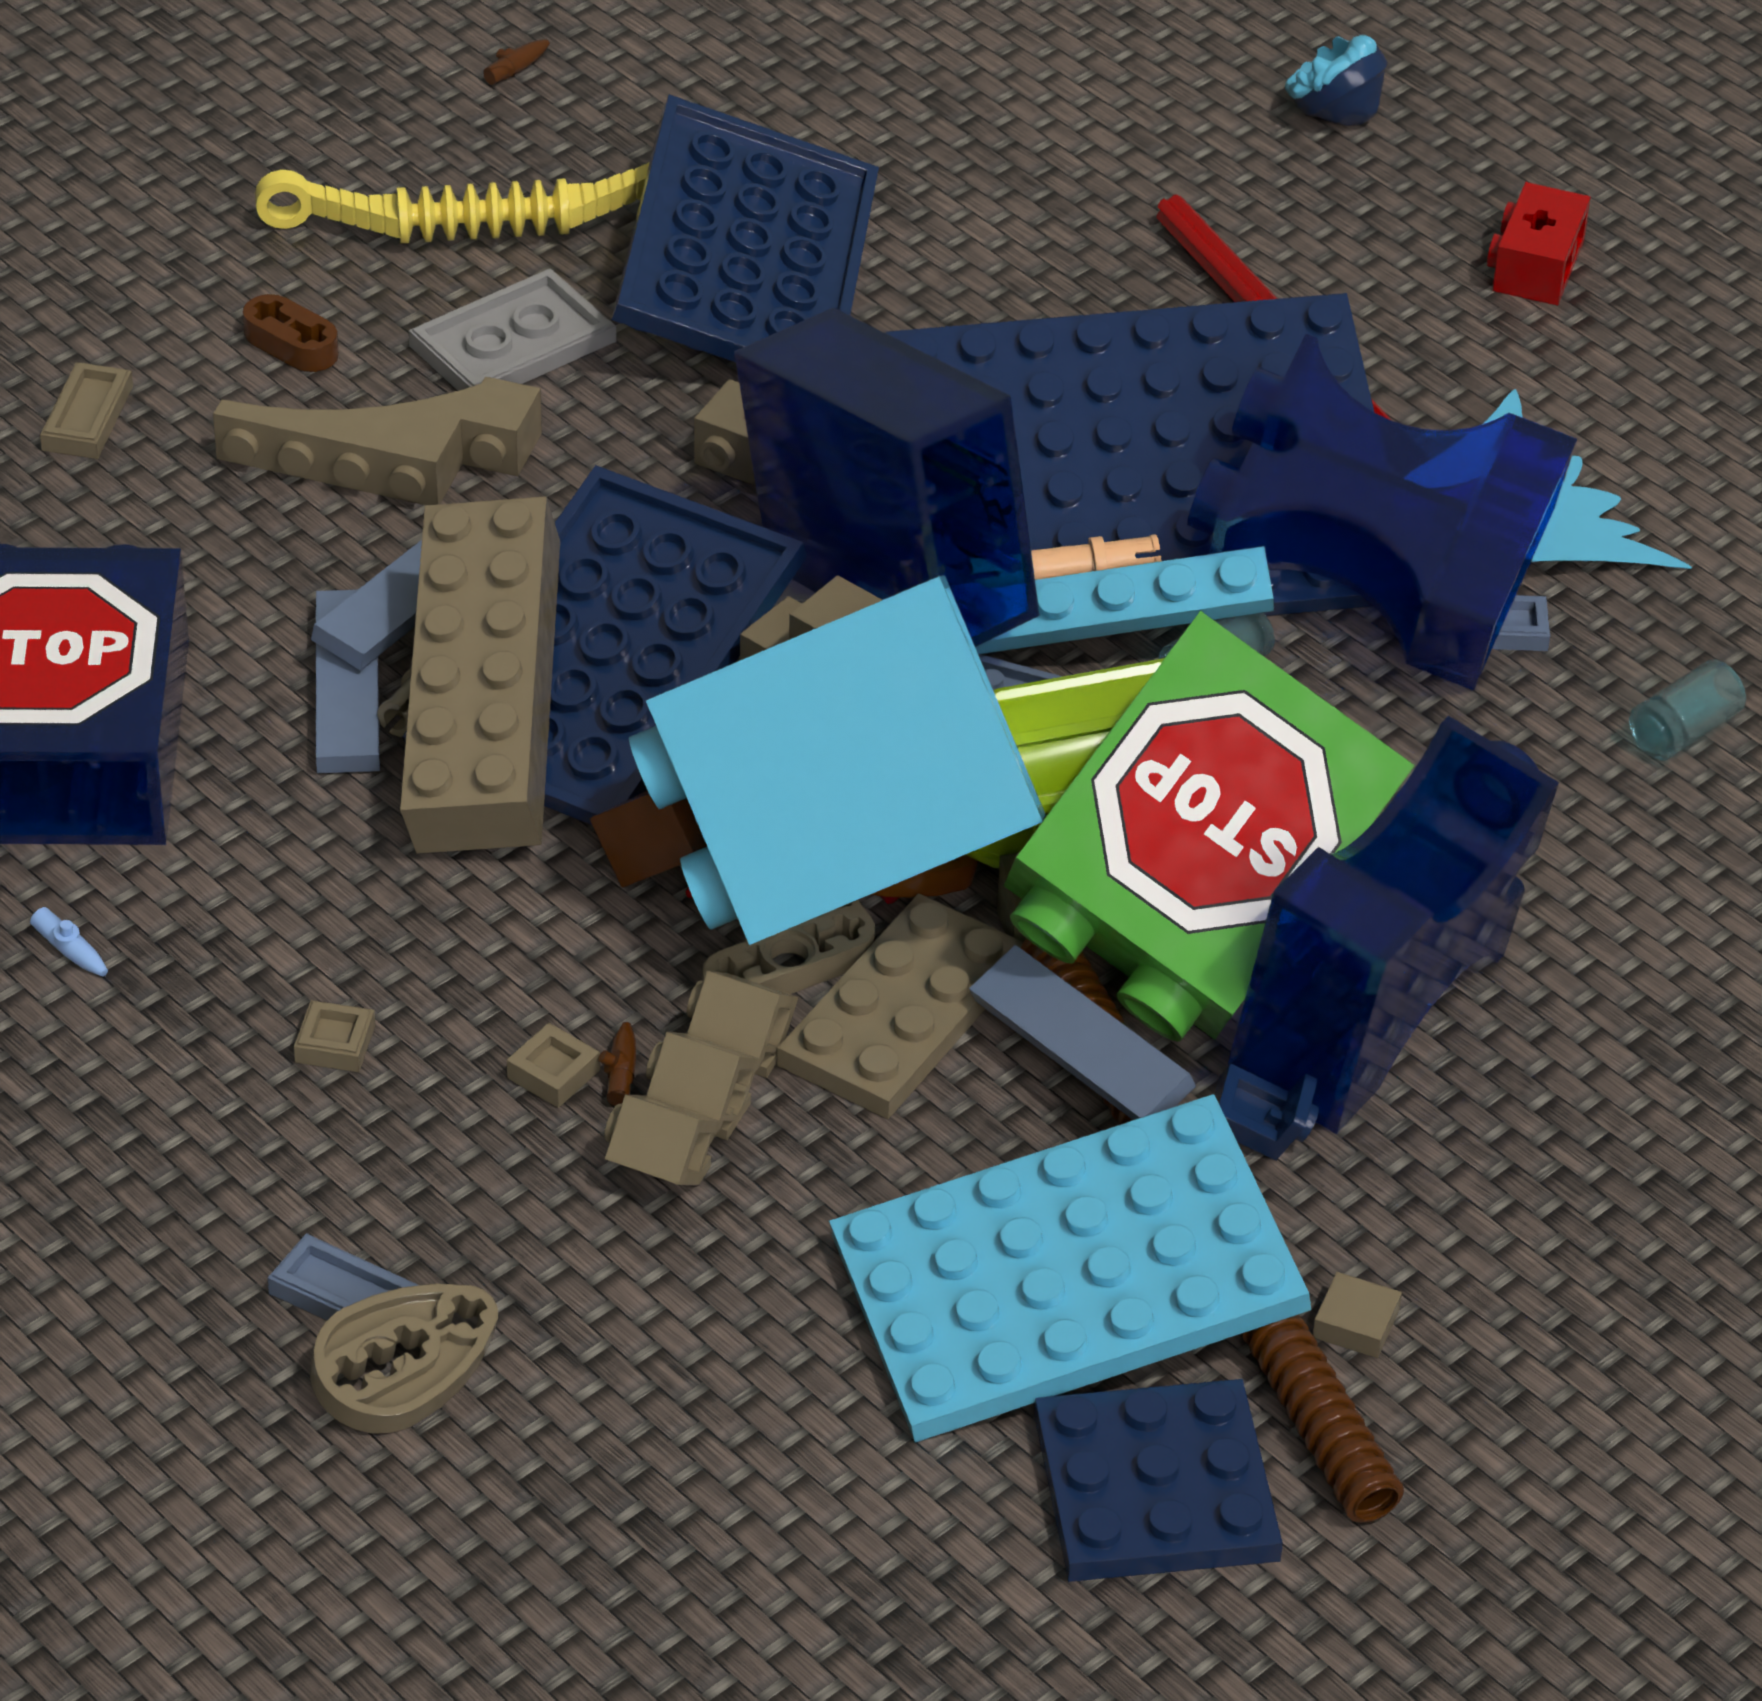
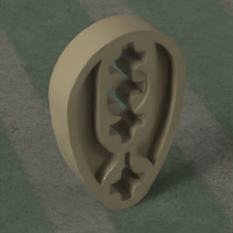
M436 1283L402 1287L372 1295L344 1307L325 1322L315 1342L310 1366V1379L316 1398L333 1418L359 1431L382 1434L398 1432L414 1426L448 1402L463 1388L480 1366L494 1336L498 1320V1307L492 1296L476 1286ZM458 1312L464 1319L476 1316L478 1318L476 1328L472 1329L466 1322H461L457 1325L453 1324L454 1313ZM397 1343H401L408 1350L417 1346L421 1349L419 1359L415 1360L408 1352L397 1357L392 1362L388 1377H385L379 1370L365 1374L361 1390L356 1391L350 1384H344L340 1387L336 1385L338 1374L341 1373L348 1380H355L361 1377L365 1372L367 1359L372 1358L378 1365L389 1362L394 1357Z

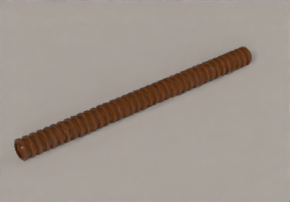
M1026 938L1021 946L1023 951L1128 1027L1124 1023L1122 1015L1116 1009L1115 1003L1107 995V990L1099 981L1097 973L1091 968V963L1085 957L1083 951L1074 963L1069 964L1044 952ZM1102 1097L1118 1125L1133 1121ZM1298 1314L1241 1333L1243 1340L1250 1346L1251 1354L1259 1362L1261 1371L1268 1377L1271 1388L1277 1393L1278 1400L1287 1409L1288 1417L1296 1424V1430L1305 1440L1308 1451L1315 1456V1463L1324 1472L1325 1480L1334 1489V1495L1343 1505L1347 1517L1353 1522L1365 1523L1375 1521L1391 1512L1402 1499L1404 1494L1403 1484L1394 1475L1392 1465L1384 1458L1383 1450L1375 1442L1372 1432L1365 1426V1420L1362 1415L1355 1410L1353 1400L1346 1394L1344 1385L1337 1379L1335 1370L1327 1362V1357L1318 1347L1317 1340L1308 1331L1306 1322Z

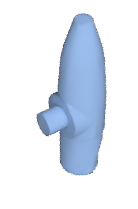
M46 907L38 909L32 915L30 924L65 957L88 972L101 977L107 974L108 969L100 955L80 935L79 928L70 920L62 921Z

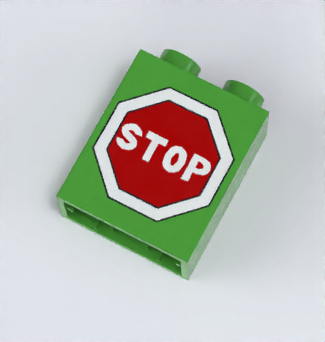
M1200 611L1017 855L1004 883L1007 889L1022 899L1011 913L1010 920L1028 940L1060 961L1069 964L1074 963L1087 946L1127 975L1129 978L1117 993L1118 1000L1136 1019L1161 1036L1180 1042L1194 1024L1210 1037L1216 1039L1415 765Z

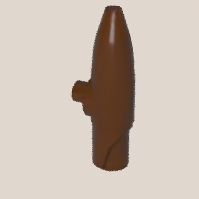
M547 39L532 41L516 49L507 48L504 50L500 48L496 53V57L499 60L486 67L483 71L485 80L490 85H494L519 73L543 55L550 45Z
M623 1022L616 1033L611 1053L604 1050L598 1059L599 1062L604 1064V1072L608 1074L609 1078L607 1101L614 1106L623 1103L625 1094L630 1095V1085L634 1081L636 1039L629 1022Z

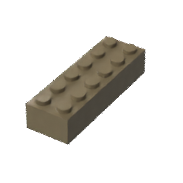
M546 496L425 505L400 807L416 854L542 845L560 539Z

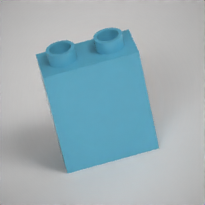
M945 575L931 579L646 700L656 726L629 737L635 762L656 806L662 809L687 798L707 844V847L680 858L686 882L704 922L712 930L738 919L749 945L1042 823L1046 816Z

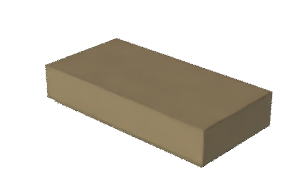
M76 362L40 434L42 451L99 459L133 388L132 371Z

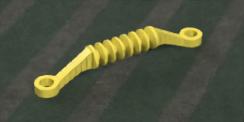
M649 163L634 170L630 169L621 175L619 173L608 179L605 178L594 185L593 183L567 184L566 178L557 179L552 196L546 195L541 180H534L530 197H524L519 182L512 181L508 198L502 199L496 182L489 183L485 200H479L473 184L466 185L463 201L456 200L451 185H444L440 202H434L428 186H422L418 203L415 204L411 203L405 187L397 188V193L383 194V196L377 194L369 195L368 197L357 192L353 194L343 189L339 191L333 187L326 185L324 187L309 182L302 175L294 171L278 170L270 172L261 178L256 186L255 201L259 217L266 224L274 228L288 229L296 227L306 221L309 215L314 214L324 218L327 216L328 219L338 222L342 220V223L353 226L356 224L357 227L367 230L371 228V231L381 234L385 232L386 235L400 238V243H409L413 226L420 227L425 242H432L435 226L440 224L448 241H454L458 223H464L470 239H477L481 222H487L492 237L499 238L503 221L510 222L515 237H522L525 221L529 219L532 220L538 236L544 235L548 218H554L560 234H569V228L581 225L583 221L586 223L595 219L596 215L600 217L609 213V210L614 211L621 208L622 204L626 206L635 202L636 199L640 200ZM280 192H290L298 197L294 204L285 207L276 206L269 201L273 195Z

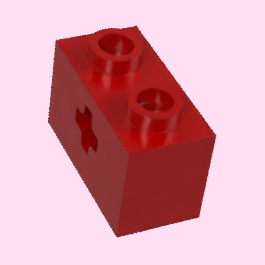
M1525 182L1517 203L1508 201L1505 207L1500 230L1502 235L1494 234L1490 244L1487 267L1495 268L1493 291L1558 306L1585 240L1591 196Z

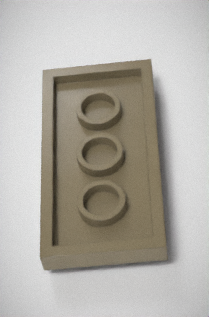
M918 893L777 1047V1066L889 1119L985 1011V1008L975 1001L969 988L1014 945L1021 948L1023 941Z

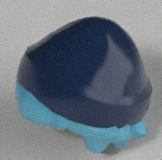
M1359 35L1347 41L1337 36L1332 42L1333 49L1325 46L1320 47L1317 51V56L1312 62H1305L1300 69L1287 79L1285 90L1294 98L1296 107L1300 108L1306 116H1315L1339 125L1362 124L1373 118L1378 111L1385 69L1388 62L1375 40L1371 37Z

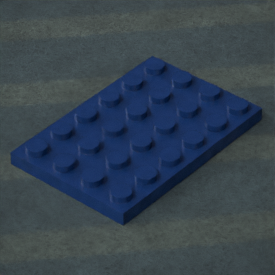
M669 94L662 110L611 320L630 326L638 331L648 332L681 343L691 349L701 350L737 362L744 367L757 369L793 381L800 386L810 387L831 394L839 377L879 167Z
M595 465L555 521L560 539L544 798L545 807L590 825L592 823L589 818L647 791L629 743L630 736L656 726L646 700L735 663L740 656V634L773 608L807 558L802 541ZM405 732L404 735L402 736V738H403L404 743L406 744V732Z

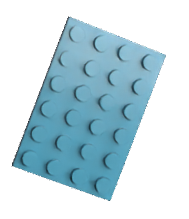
M1214 1094L829 1221L833 1240L915 1443L1035 1403V1398L1056 1396L1311 1310L1309 1291Z

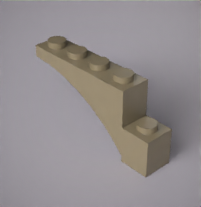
M485 376L481 384L432 398L388 406L354 409H292L259 406L222 399L213 413L216 457L223 461L422 505H438L442 502L462 465L519 476L542 434L541 388Z

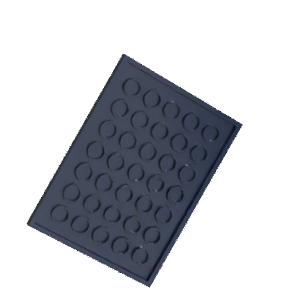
M1347 293L885 332L884 349L887 362L897 364L913 377L924 392L935 419L948 424L950 434L957 431L967 434L978 447L981 446L984 440L987 441L990 452L1005 460L1013 468L1014 474L1002 464L994 461L999 474L988 469V473L1001 478L1014 477L1015 484L995 483L988 479L986 489L990 497L1002 496L1007 506L1012 505L1016 499L1018 501V509L1010 513L1014 526L998 518L999 540L996 549L991 554L1088 544V538L1102 536L1104 542L1149 537V535L1156 534L1158 537L1160 550L1135 554L1136 558L1161 556V561L1264 546L1274 598V611L1216 619L1214 621L1412 602L1415 587L1402 530L1395 518V515L1398 516ZM900 434L902 446L906 450L914 453V451L909 447V445L905 442L902 435ZM921 487L910 490L926 582L945 575L951 591L956 592L977 589L976 578L980 576L1001 574L1000 570L975 573L974 559L975 555L978 554L967 549L951 531L940 509L935 487ZM958 518L956 522L966 534L970 535L960 518Z

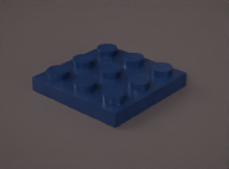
M1243 1379L1035 1398L1034 1418L1068 1582L1281 1562L1283 1542Z

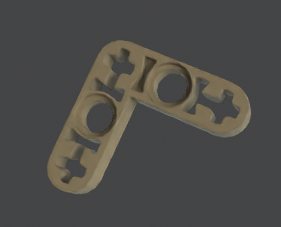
M853 901L749 945L748 941L714 953L703 964L702 981L705 979L707 970L729 973L788 994H793L845 974L875 941V923L860 901ZM784 953H795L802 956L805 962L797 966L787 967L777 964L773 961V958Z

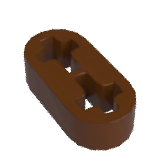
M265 294L256 296L244 305V335L246 340L253 346L305 372L323 371L332 367L337 362L339 356L338 332L335 325L329 320L280 295Z

